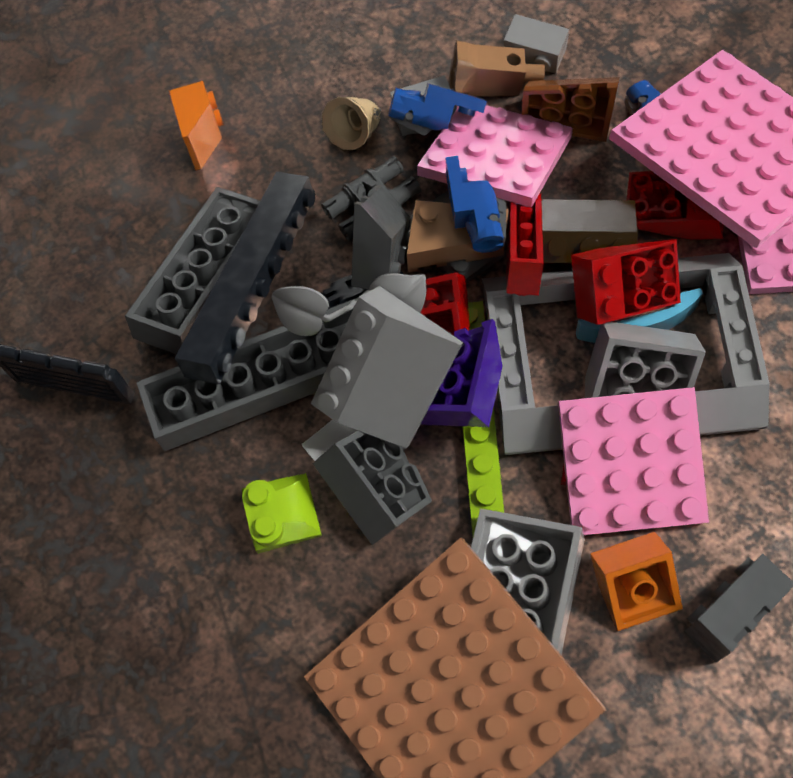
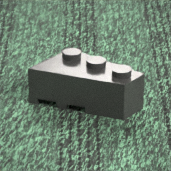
M764 554L755 561L748 557L734 571L739 577L731 585L725 580L711 594L715 601L707 609L701 604L687 618L691 625L684 632L715 663L732 653L740 640L747 633H750L758 625L757 623L793 588V581Z

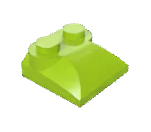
M306 473L268 482L265 480H255L245 488H242V499L249 531L258 554L322 536Z

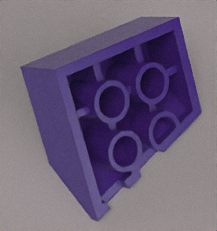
M493 319L484 321L481 327L469 331L466 328L454 331V337L462 341L463 344L421 425L489 427L503 367L496 324Z

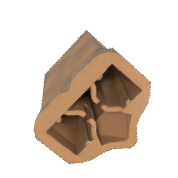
M456 40L450 65L449 86L453 91L470 96H519L523 82L544 80L545 67L544 64H526L525 51L522 48L475 45Z

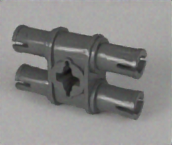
M392 156L377 168H368L364 171V174L349 184H343L342 191L326 202H323L321 207L325 214L328 215V218L333 220L351 206L354 207L357 201L361 202V198L368 196V192L376 185H383L400 206L415 195L420 194L422 190L417 180L415 181V178L412 176L392 190L386 188L385 183L404 172L400 161L398 160L395 163L397 158ZM354 215L343 223L338 224L341 233L348 241L353 238Z

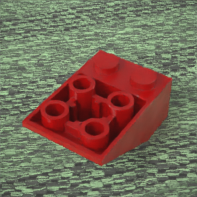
M653 171L629 172L626 200H635L637 229L689 240L723 239L724 224Z
M675 239L598 248L571 255L577 318L600 325L681 303L677 240Z

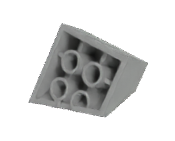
M617 322L603 323L600 325L585 376V398L694 387L706 351L696 334Z

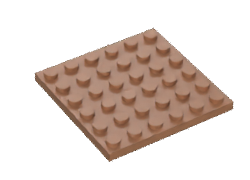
M459 538L304 676L378 778H528L607 710L463 538Z

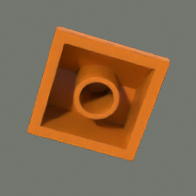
M203 81L169 90L182 138L196 171L203 168L221 141L222 136L219 127L224 126L220 111L216 109L218 106L213 91L207 92Z
M656 532L590 553L598 586L617 631L683 609L672 552Z

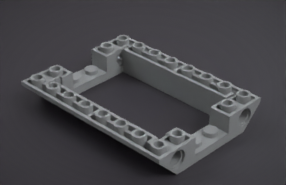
M729 253L678 258L680 289L701 287L705 282L708 314H716L726 363L721 370L724 388L695 391L700 435L767 429L770 383L742 265ZM573 270L542 272L539 296H519L506 293V276L483 278L482 287L487 320L493 319L495 321L503 365L497 389V401L504 454L512 455L562 450L558 405L535 408L520 305L575 300Z

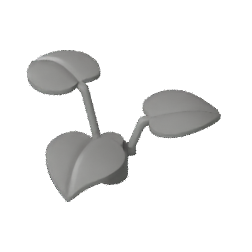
M384 274L377 277L371 283L369 290L363 293L365 294L381 286L420 313L426 297V277L423 274ZM288 286L279 288L272 293V301L280 321L290 332L300 336L317 334L322 328V321L330 322L353 310L357 302L351 300L349 305L326 315L325 313L329 308L328 300L320 292L312 288Z

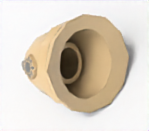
M356 97L335 98L326 104L322 113L323 131L330 141L343 150H356L364 145L365 141L376 130L380 121L381 108L369 99Z

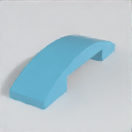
M701 288L680 293L681 303L667 306L664 310L618 321L617 323L669 330L692 314L697 308L703 292ZM579 319L576 329L577 339L595 343L600 325Z

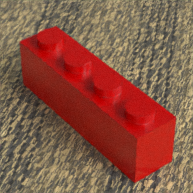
M540 193L532 207L509 201L506 293L519 296H539L544 265Z

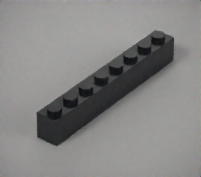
M282 172L275 173L175 356V360L185 378L220 384L225 373L230 370L232 359L238 347L243 345L245 334L251 322L255 321L263 298L267 297L275 275L281 270L282 261L287 251L291 250L293 240L298 230L303 227L309 208L313 207L316 194L312 189L309 176Z

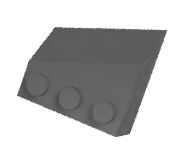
M356 431L336 442L313 465L356 522L362 533L374 545L431 503L432 499L417 467L409 463L404 453L406 448L367 433Z

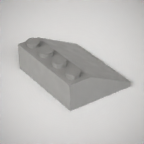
M378 286L358 297L311 404L337 423L407 448L463 342L381 286Z
M480 508L471 548L562 655L585 540L582 527Z

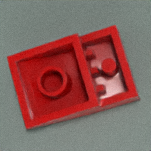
M458 272L426 279V297L420 312L453 336L454 331L463 328L469 331L466 279L464 275Z

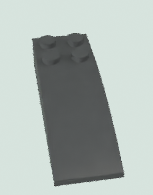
M220 187L215 188L125 315L133 339L177 355L260 202L259 200Z

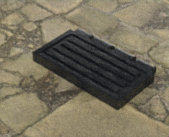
M0 344V367L15 382L131 405L135 393L117 369L110 368L106 364L90 361L82 362L80 359L60 355L51 356L45 352L29 349L21 350L19 347Z

